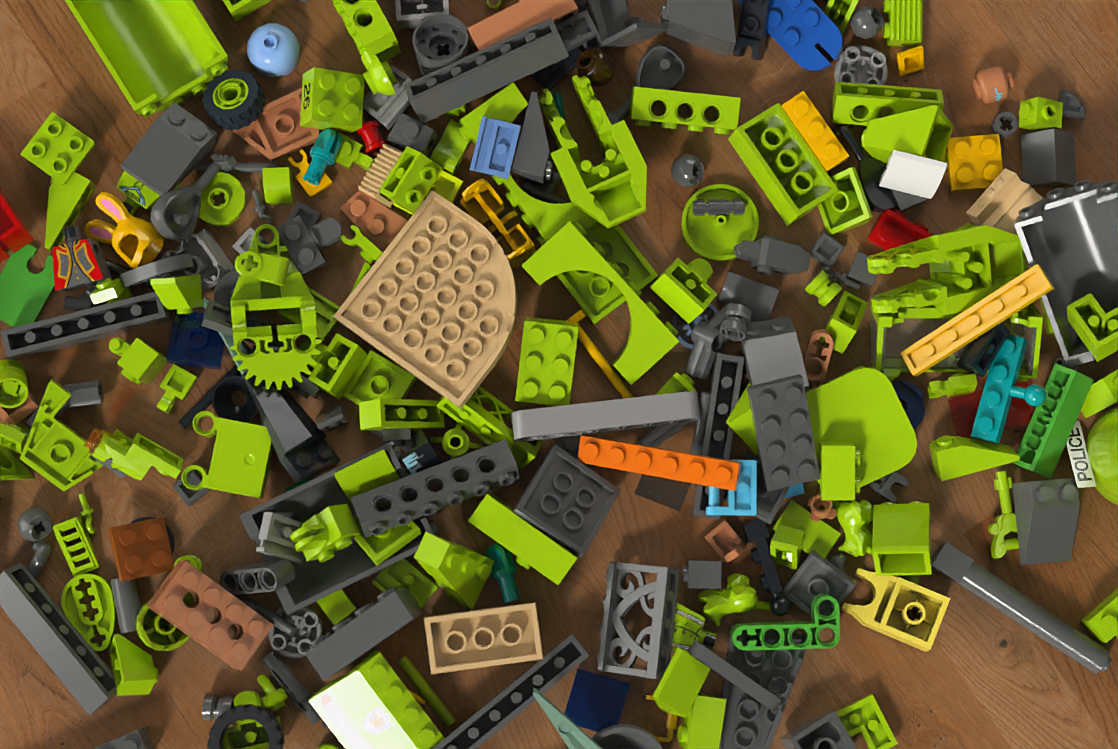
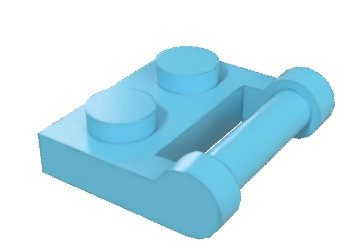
M730 460L741 462L738 489L736 491L728 490V507H720V488L709 486V507H706V515L756 516L757 460Z

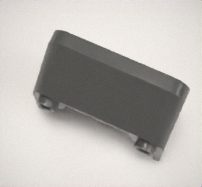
M574 0L578 7V14L587 10L599 32L598 36L583 44L586 50L596 47L607 51L642 43L668 29V25L665 23H647L644 18L638 16L630 18L626 0Z

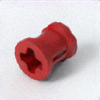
M377 120L367 122L362 125V128L356 130L363 138L367 155L380 152L383 144H387V141H383L379 132Z

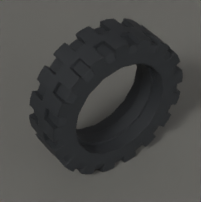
M254 704L238 705L226 710L214 721L215 723L210 728L208 734L207 748L224 749L223 739L228 727L237 720L251 719L263 725L268 733V749H283V744L285 743L282 733L283 728L276 720V716L268 712L266 708Z

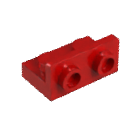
M892 208L891 210H885L881 214L866 240L886 251L933 235L928 233L929 229L918 222L913 224L905 219L906 215Z

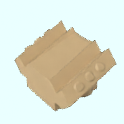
M1005 168L966 213L977 226L988 225L1018 235L1014 225L1016 218L1019 216L1018 212L1040 201L1043 197L1035 192L1030 184L1021 181L1015 172Z

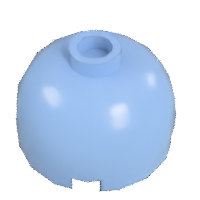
M267 23L259 26L251 33L247 42V55L251 65L259 74L268 78L288 75L296 68L300 60L301 52L297 37L289 28L278 23Z

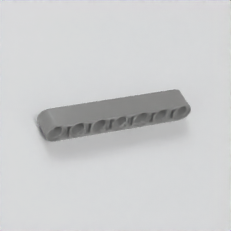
M695 391L536 408L511 413L514 441L517 442L681 424L701 419L698 396Z

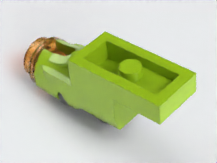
M94 428L83 446L89 449L88 453L92 454L98 462L120 478L129 475L134 479L142 480L150 467L154 466L162 475L171 476L176 479L181 472L184 462L183 458L138 432L130 444H128L124 438L112 435L104 429L100 431Z

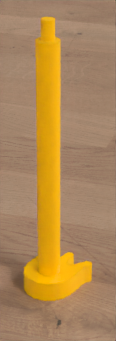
M581 309L566 321L578 323L587 314ZM579 325L578 339L622 398H633V395Z

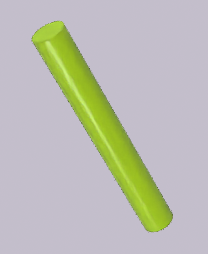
M404 656L399 660V665L444 723L450 726L455 722V717L409 658Z

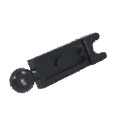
M743 0L733 56L743 57L746 48L750 46L752 49V59H763L772 0Z
M761 519L742 524L747 543H753L754 548L750 549L755 565L760 564L763 573L759 575L764 591L768 590L772 596L770 610L776 616H785L791 610V602L781 592L783 590L765 539L770 537L766 523Z

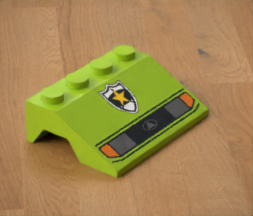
M375 648L371 649L364 660L347 674L333 679L308 699L345 749H433L445 739L388 662Z

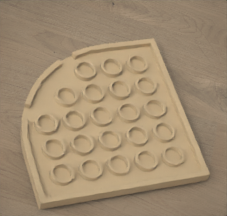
M432 190L333 317L462 409L496 365L510 340L517 313V288L509 260L495 237L473 217Z

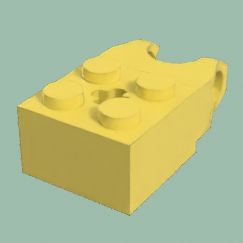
M858 568L855 576L861 578L864 583L870 586L873 592L872 601L865 606L851 605L844 602L841 610L851 614L865 627L925 652L931 650L950 598L893 575L876 576V572H869ZM913 608L916 610L915 615H918V619L911 621L906 612Z

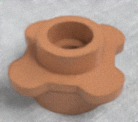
M820 494L810 497L807 504L811 507V520L818 522L824 518L834 519L837 515V511L833 508L834 500H821Z

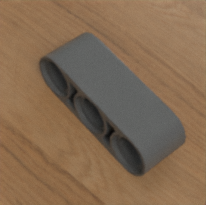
M284 559L243 563L223 572L220 575L219 582L220 586L232 595L271 592L292 582L295 578V570L293 565Z

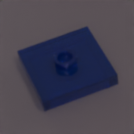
M175 310L166 358L167 363L221 370L225 343L218 331L201 326L204 313L177 314V310Z
M577 668L564 714L577 726L596 732L618 725L630 683Z

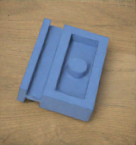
M482 116L469 170L508 179L521 126Z

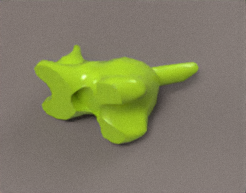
M834 500L833 508L837 511L838 521L844 529L846 536L844 544L839 546L838 550L845 551L855 557L864 556L866 552L872 554V534L867 528L868 524L873 520L874 508L867 500L845 502Z
M740 573L731 574L727 578L728 584L726 588L721 590L707 589L697 596L699 601L706 603L703 608V614L713 620L717 626L721 625L723 616L729 613H745L754 609L771 611L770 603L759 601L756 590L750 585L749 578Z

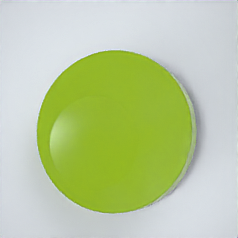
M725 184L710 185L697 191L686 203L681 217L682 234L689 248L698 256L714 262L736 259L733 253L734 246L745 240L754 242L759 227L757 209L749 196L740 189ZM729 199V202H732L733 199H742L745 203V213L743 215H733V213H730V215L708 216V213H705V216H695L692 211L694 200H704V202H707L708 200Z

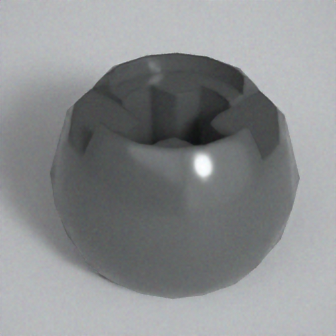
M870 5L857 8L852 13L850 19L852 31L857 37L863 39L874 38L881 32L884 24L880 11Z
M684 154L677 157L672 163L671 176L676 184L686 188L693 187L703 179L704 165L698 157Z
M35 507L27 509L19 516L17 528L24 539L35 542L41 541L50 534L53 522L47 511Z

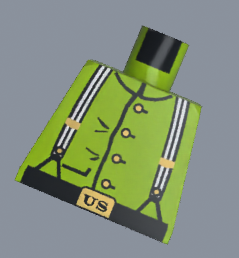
M676 603L672 652H676L677 648L687 652L695 640L706 648L712 649L717 634L702 629L706 618Z

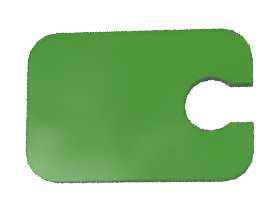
M29 244L11 254L0 274V320L12 327L36 322L55 289L53 257L50 255L47 257L45 268L39 274L31 273L28 269V263L31 258L35 257L38 249Z

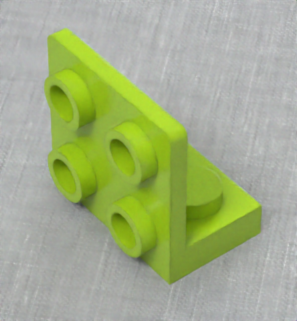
M52 111L20 155L56 181L65 185L93 149L95 142Z

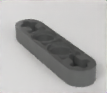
M696 640L687 652L771 711L775 712L782 702Z

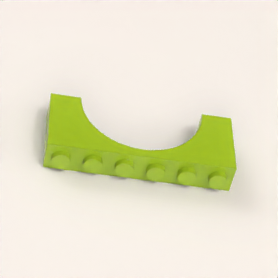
M511 83L460 119L459 123L462 126L458 129L467 141L472 140L476 144L482 116L513 123L517 115L528 106V103L516 85ZM510 174L508 179L492 176L498 186L503 184L508 191L505 196L514 208L518 205L523 215L520 217L529 230L531 228L535 229L539 235L536 240L540 246L568 221L572 224L578 222L585 230L598 222L572 202L554 204L529 196L515 183Z
M568 221L524 261L521 266L539 285L557 274L582 270L600 274L612 281L620 289L626 299L630 312V331L622 352L612 364L632 385L679 342L675 337L679 332L669 321L663 324L657 317L660 314L659 310L650 301L645 304L639 298L642 292L632 281L627 285L621 278L624 272L614 261L610 265L603 258L606 253L596 242L591 245L584 238L588 234L578 222L572 224Z

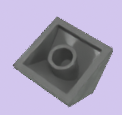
M1049 129L1020 135L1021 176L1023 182L1030 184L1032 188L1074 187V184H1076L1074 134L1058 129Z

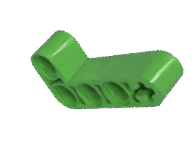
M818 594L811 602V621L738 623L731 629L730 638L738 649L745 651L832 648L840 640L839 604L835 598L828 594ZM830 600L831 610L826 614H821L818 609L820 602ZM826 627L831 628L832 637L828 641H821L819 638L820 631ZM797 628H802L805 631V637L800 642H794L791 637L793 631ZM769 629H775L778 633L777 639L771 643L764 640L765 632ZM742 630H745L748 635H757L759 643H756L757 640L754 637L746 638L745 643H742L737 638V635H741Z

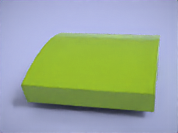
M384 449L334 473L336 480L351 503V497L402 479Z

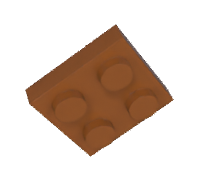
M164 517L108 529L120 582L170 572L174 568Z

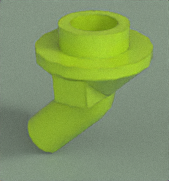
M266 674L260 675L257 681L266 694L260 698L262 707L269 708L271 712L283 707L286 704L284 700L288 698L283 688L276 690Z

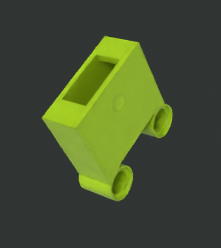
M208 411L198 413L193 419L194 430L205 437L217 435L209 471L198 465L188 466L182 473L183 484L192 490L208 488L263 499L274 449L266 426L219 418ZM211 417L214 425L211 430L204 432L201 428V422L204 418ZM199 470L202 473V481L198 485H193L190 482V475L193 471Z

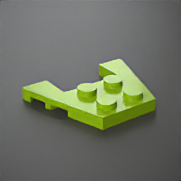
M51 379L24 445L20 460L62 491H66L93 474L94 471L103 465L92 456L95 446L55 417V414L71 397V393ZM118 428L112 433V435L126 439L128 444L132 441L131 438Z

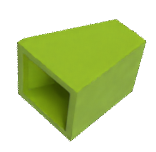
M927 106L870 120L868 128L862 134V146L873 158L887 165L888 158L893 150L942 162L954 125L939 106Z
M913 501L908 504L884 502L881 505H874L872 555L876 576L932 575L929 503Z

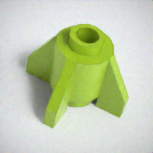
M458 422L456 428L447 431L443 437L430 438V443L443 446L445 452L451 456L450 460L467 454L469 449L479 450L484 448V445L470 442L468 435L462 431L463 426ZM455 437L461 441L458 447L451 445V440H455Z

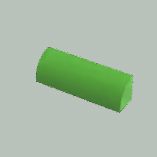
M1055 363L1044 388L1046 399L1043 404L1036 407L1018 448L1017 454L1020 461L1012 463L1051 479L1094 379Z

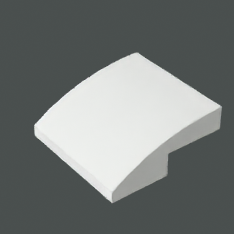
M893 150L888 158L887 167L881 175L879 186L931 199L942 180L947 163Z

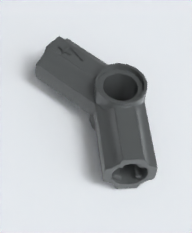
M729 304L724 306L709 322L700 321L694 327L691 335L694 346L685 367L686 373L691 376L707 379L716 353H719L725 347L728 338L722 336L719 331L721 323L726 320L724 315Z
M101 381L61 385L71 393V397L55 414V417L60 420L70 408L103 404L104 388ZM39 406L26 422L30 427L33 425Z

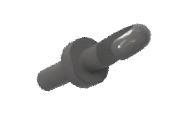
M253 190L252 193L256 204L254 213L258 212L259 218H267L269 224L272 225L271 217L264 212L267 207L262 205L259 190Z
M829 267L822 268L829 275V278L836 279L837 284L840 286L844 283L855 290L859 289L860 284L848 279L846 273L842 272L839 274L837 272H830Z

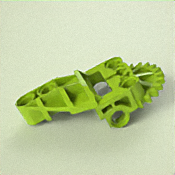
M263 224L256 229L248 251L289 258L290 262L285 285L269 284L258 279L239 275L230 300L233 344H235L230 346V349L236 350L238 353L232 360H242L243 362L237 370L248 369L245 379L248 380L255 375L254 385L258 386L262 380H265L266 389H269L272 382H275L277 390H281L282 381H285L290 388L292 387L293 377L300 383L303 381L300 372L308 375L311 374L307 364L317 365V362L311 356L321 354V351L314 349L316 344L321 343V340L315 339L317 338L313 295L310 293L304 279L289 255L287 247L284 246L277 229L270 224ZM270 230L274 236L273 242L270 244L261 243L258 238L260 231ZM248 257L243 263L246 266V271L255 267V264L251 262V257ZM299 308L301 324L276 325L277 340L283 342V347H279L278 352L275 353L273 348H268V342L273 340L271 326L246 327L245 311ZM299 335H306L310 339L308 349L302 351L296 347L295 340ZM247 338L253 340L256 345L255 351L249 355L242 353L240 350V343Z

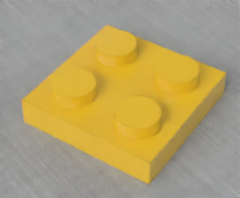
M999 134L950 138L946 149L949 161L947 171L950 192L987 189L1003 171Z

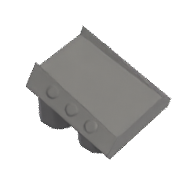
M202 229L196 234H190L188 238L182 240L181 245L174 250L167 251L161 258L165 259L190 253L194 268L172 276L200 274L202 294L217 284L224 274L234 270V264L229 261L214 239L213 234L206 229Z

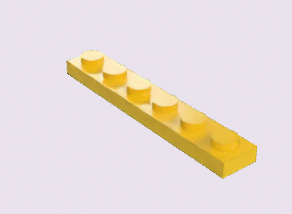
M1036 264L900 352L912 375L917 377L1053 290L1054 287L1042 267Z

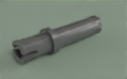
M275 650L268 654L261 662L293 700L292 704L295 707L298 706L311 724L314 725L321 717L308 701L312 697V692L310 689L306 690Z

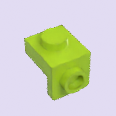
M121 277L114 280L108 278L96 284L97 288L89 295L94 305L104 301L108 304L133 297L130 289L123 287Z

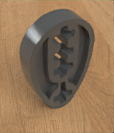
M190 253L181 254L132 269L121 274L120 277L123 287L130 288L151 282L150 279L168 277L194 268V263Z

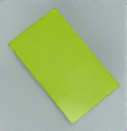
M791 500L772 530L776 531L778 525H783L805 531L802 550L807 554L814 550L825 558L841 533L822 520L818 522L812 521L810 518L811 513Z

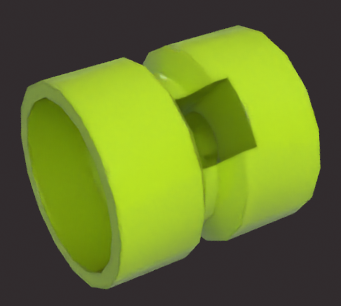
M4 359L0 361V406L15 408L23 404L28 397L27 373L25 367L19 361Z

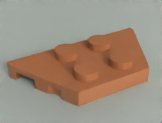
M302 88L266 104L263 107L262 114L251 125L242 127L239 130H231L272 162L316 142L321 133V129L300 126Z

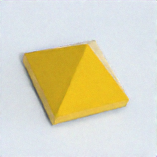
M922 45L897 53L900 77L925 69Z

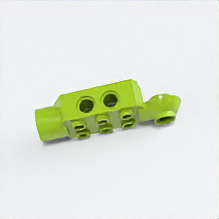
M332 0L338 14L341 15L347 31L356 43L361 60L367 70L363 73V76L373 95L380 93L386 96H395L396 92L393 86L398 84L386 60L396 56L401 50L396 36L377 1Z

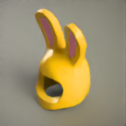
M108 192L98 194L95 200L96 205L112 217L118 225L116 227L102 220H91L84 227L87 237L96 239L98 242L111 244L127 264L134 269L153 262L164 246V237L156 230L152 223L130 215L126 207L115 195Z

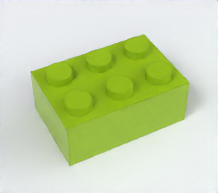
M525 317L515 401L553 406L570 404L579 323Z

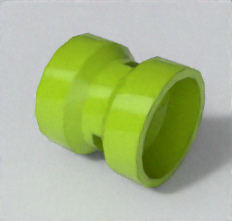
M822 270L804 290L810 295L817 296L818 303L825 307L839 293L842 287L837 283H831L829 275Z

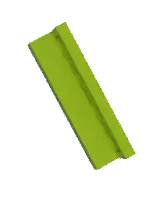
M481 386L476 389L462 409L443 396L436 404L439 409L486 444L492 445L506 440L517 463V467L523 469L536 457L544 439L535 440L533 445L528 441H514L513 428L506 426L502 417H506L512 423L511 413L514 411ZM481 401L489 404L492 412L486 411L482 407Z

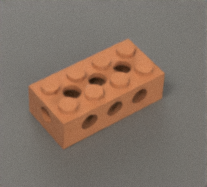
M183 560L178 561L146 605L232 668L241 671L273 627V624L193 565ZM187 592H190L193 596V601L191 605L186 607L183 598ZM212 608L215 612V617L211 622H208L206 620V612ZM234 624L236 626V634L230 638L228 636V628Z

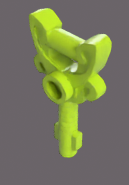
M1006 470L997 471V479L993 480L995 490L999 491L1002 514L995 518V523H991L988 526L989 533L994 535L991 544V556L995 559L1001 558L1007 550L1019 548L1018 538L1004 540V536L1009 532L1017 533L1016 515L1012 512L1009 488H1012L1011 477H1007Z

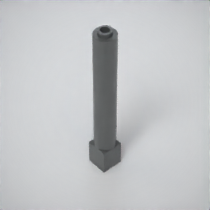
M947 542L940 543L932 556V569L950 581L958 583L1094 674H1097L1099 671H1106L1112 661L1109 657L1110 651L975 563L972 558Z

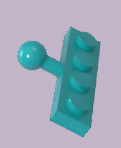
M1008 335L990 365L971 432V437L974 439L1000 443L1012 397L1025 399L1031 406H1039L1044 403L1046 391L1042 386L1036 384L1030 385L1027 388L1016 386L1028 342L1025 338Z

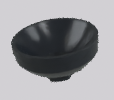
M234 375L224 378L215 387L212 395V405L218 417L247 423L258 414L259 410L242 376ZM237 390H241L247 395V402L243 406L234 404L232 400V395Z

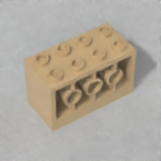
M536 602L424 618L431 674L543 659Z

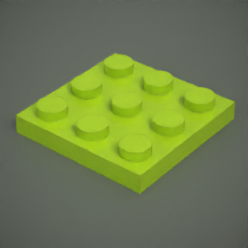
M596 222L586 230L588 234L584 238L591 245L596 242L605 251L606 254L603 258L609 265L613 261L624 272L621 278L627 285L632 281L639 290H642L658 277L657 273L619 224L607 228L600 222ZM575 270L556 275L594 325L626 302L620 289L612 281L600 274Z

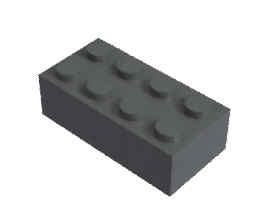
M395 585L376 597L379 601L377 604L374 601L366 604L354 613L357 618L353 619L351 616L332 628L334 634L328 632L310 643L312 649L305 653V655L323 681L346 668L424 613L407 586L398 589Z

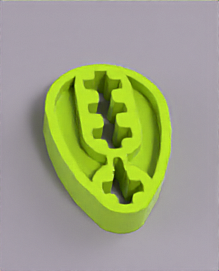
M97 574L78 575L71 579L63 589L61 596L62 609L65 616L94 651H104L109 648L116 633L118 620L111 583L106 578ZM83 579L85 582L91 583V587L87 589V592L95 597V600L91 602L92 608H97L99 611L95 615V620L92 617L86 616V612L90 610V607L82 602V599L86 598L85 591L79 590ZM97 630L100 635L106 636V640L102 641L103 646L101 647L99 643L93 642V638L97 637Z

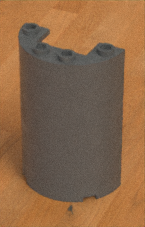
M1082 180L1074 184V187L1065 190L1063 188L1053 189L1047 193V197L1021 209L1018 212L1019 216L1014 222L1030 268L1036 264L1040 265L1054 287L1053 290L1041 298L1067 368L1094 361L1093 355L1067 320V306L1091 293L1105 313L1118 307L1117 181L1091 183L1090 180Z
M387 443L240 514L239 516L250 539H255L258 547H260L261 540L258 538L264 512H273L305 523L328 506L347 504L352 516L356 514L354 507L336 480L334 473L384 449L401 478L410 476L408 470L406 471L401 463L400 456L402 452L398 445L393 447L391 443ZM409 499L406 502H412L415 499ZM428 516L414 519L413 522L419 527L421 534L378 566H376L354 538L351 539V545L336 550L334 552L335 556L325 562H319V559L307 561L303 552H301L299 559L302 560V563H291L295 570L294 580L275 590L287 615L416 553L425 532L436 536L440 534L434 519L429 521ZM262 553L265 561L280 560Z

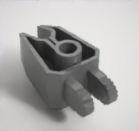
M763 235V238L755 242L745 240L736 244L733 249L736 258L751 261L750 267L757 269L759 274L773 275V273L790 275L808 271L811 255L798 245L779 241V238L776 236Z

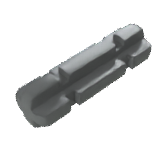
M729 199L708 200L707 202H704V200H694L692 211L695 216H705V213H708V216L730 215V213H733V215H743L745 213V203L742 199H733L732 202H729Z

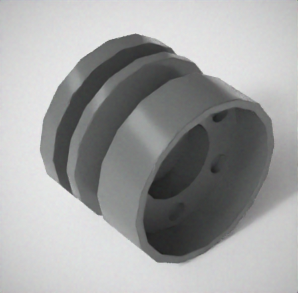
M436 14L429 16L420 22L414 30L412 43L423 76L472 54L466 26L460 19L452 15Z

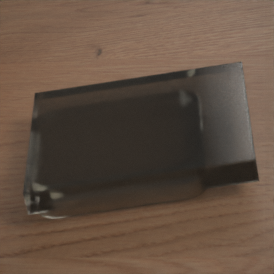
M642 474L634 494L680 512L691 483Z

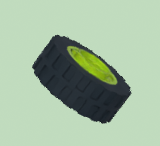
M235 69L223 72L221 75L214 77L203 92L204 98L202 100L205 110L215 125L217 124L222 129L239 130L242 127L251 125L262 114L263 107L265 106V95L256 78L244 70L237 71Z

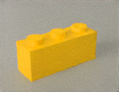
M804 91L781 105L827 174L846 162L849 157L848 153Z

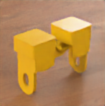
M482 178L470 185L462 193L463 198L460 199V204L466 213L483 226L492 222L493 225L487 228L490 233L495 230L500 233L501 236L496 240L508 258L512 271L536 251L534 243L520 224L506 231L504 224L518 214L514 210L499 220L498 216L505 211L503 201L488 181Z

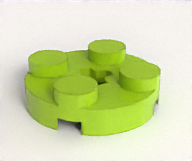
M218 172L201 192L199 217L207 224L226 227L237 221L245 210L247 198L241 183L228 173ZM221 193H224L225 203L215 206V201L212 199L213 196H219Z

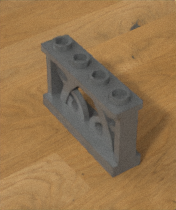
M610 561L606 572V595L603 599L604 616L600 626L601 643L597 653L598 671L662 679L671 659L680 569ZM631 572L637 577L639 588H636L633 581L628 580L629 587L625 590L626 574ZM642 572L657 573V581L646 584ZM654 599L653 609L650 608L648 600L651 602ZM640 600L643 610L652 617V626L644 628L635 639L624 621V616ZM648 634H650V645L647 643V641H644L642 646L644 638ZM618 646L622 648L620 656L627 655L629 650L632 651L629 660L624 664H619L616 661ZM637 657L648 662L647 670L632 668Z

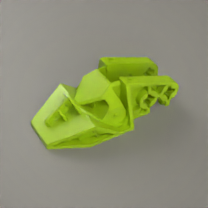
M575 75L572 77L573 85L599 141L601 151L605 154L606 158L602 159V163L594 167L589 160H584L581 163L577 142L572 139L563 117L559 115L552 94L547 88L543 90V95L538 96L540 109L559 149L550 153L559 171L571 202L605 227L611 228L646 212L647 165L625 121L622 120L611 125L600 101L595 97L589 78L586 76L578 78Z
M969 223L952 232L920 239L866 258L868 272L872 274L893 273L896 267L916 268L925 263H929L930 279H917L915 282L872 296V311L875 313H897V309L900 307L920 308L933 305L944 315L962 312L1027 271V259L1018 235L988 225L977 226Z

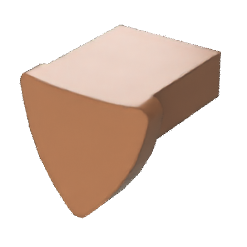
M28 391L26 401L15 408L0 406V417L8 425H17V423L37 409L38 405L32 394Z
M725 520L703 537L720 557L719 561H722V564L735 559L747 546V542L744 539L741 540Z

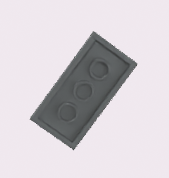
M797 374L748 386L747 392L765 489L769 492L820 479L803 377Z

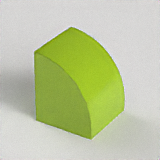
M289 167L262 168L266 204H294L293 172Z

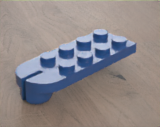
M772 0L767 32L799 66L809 71H821L833 66L815 47L818 43L838 62L843 49L842 33L812 0Z

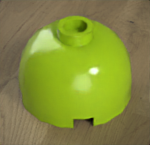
M148 602L142 606L137 615L136 629L139 638L146 646L154 650L170 651L179 648L188 640V635L147 607Z

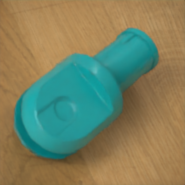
M328 128L323 130L310 150L312 160L303 177L308 183L318 186L327 165L334 164L342 144V138L338 132Z
M499 543L492 544L487 548L485 556L495 560L490 574L491 579L494 578L498 581L504 603L521 598L513 575L517 568L511 552Z

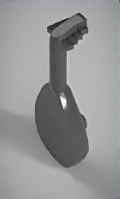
M656 44L649 48L642 56L636 72L634 87L673 91L686 78L687 65L674 49L664 44ZM631 96L614 114L609 110L606 112L611 125L622 121L630 113Z
M212 154L210 157L214 161L193 186L187 185L176 188L159 198L152 208L151 221L164 238L178 242L188 238L199 218L201 192L220 170L227 173V171L234 168L237 161L233 156Z

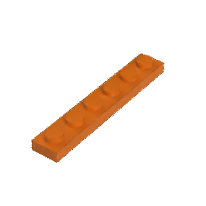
M590 435L580 436L577 458L578 461L585 464L733 491L738 489L741 462Z

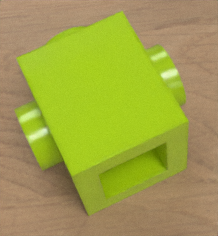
M1041 97L1020 101L1019 128L1037 132L1049 129H1062L1063 102Z

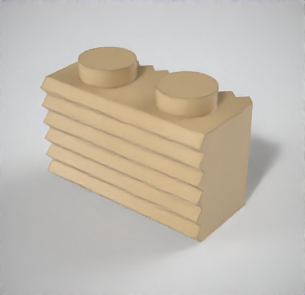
M383 144V148L380 149L377 158H374L375 162L372 163V167H369V171L366 172V176H364V180L361 181L358 189L374 200L391 208L394 202L378 191L403 152L388 144Z

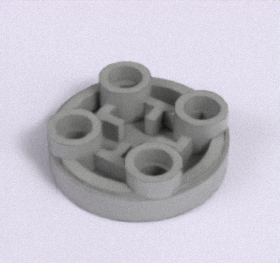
M865 45L848 47L840 55L834 67L836 82L884 85L888 76L885 55Z
M305 606L288 615L284 607L279 608L275 613L297 626V630L293 636H290L273 625L268 632L272 648L288 658L305 657V653L312 649L310 643L323 635V623L320 616L309 606Z

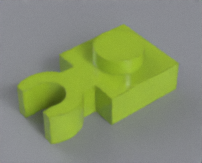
M961 372L952 375L947 381L937 380L929 382L930 387H927L929 398H938L943 395L953 397L973 394L978 384L976 374L967 375V373Z

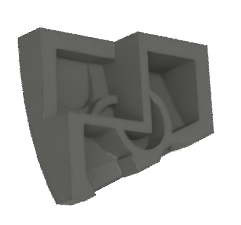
M728 272L718 300L724 306L731 302L748 307L753 313L750 322L766 321L770 317L779 289Z

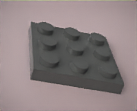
M553 445L513 512L581 558L586 553L621 490L557 445Z

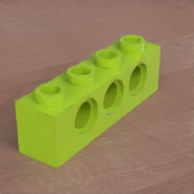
M835 81L831 104L832 123L846 126L850 124L864 125L868 127L870 120L936 105L943 111L944 100L942 90Z
M632 87L629 119H634L635 125L651 126V121L662 122L661 128L677 129V124L688 125L687 130L703 132L704 127L714 128V133L730 135V130H736L738 127L741 98ZM657 100L661 101L665 107L664 113L660 116H655L651 111L652 103ZM682 103L689 105L691 109V114L686 119H682L677 112L678 107ZM708 106L714 107L717 111V117L712 122L707 121L704 117V111Z

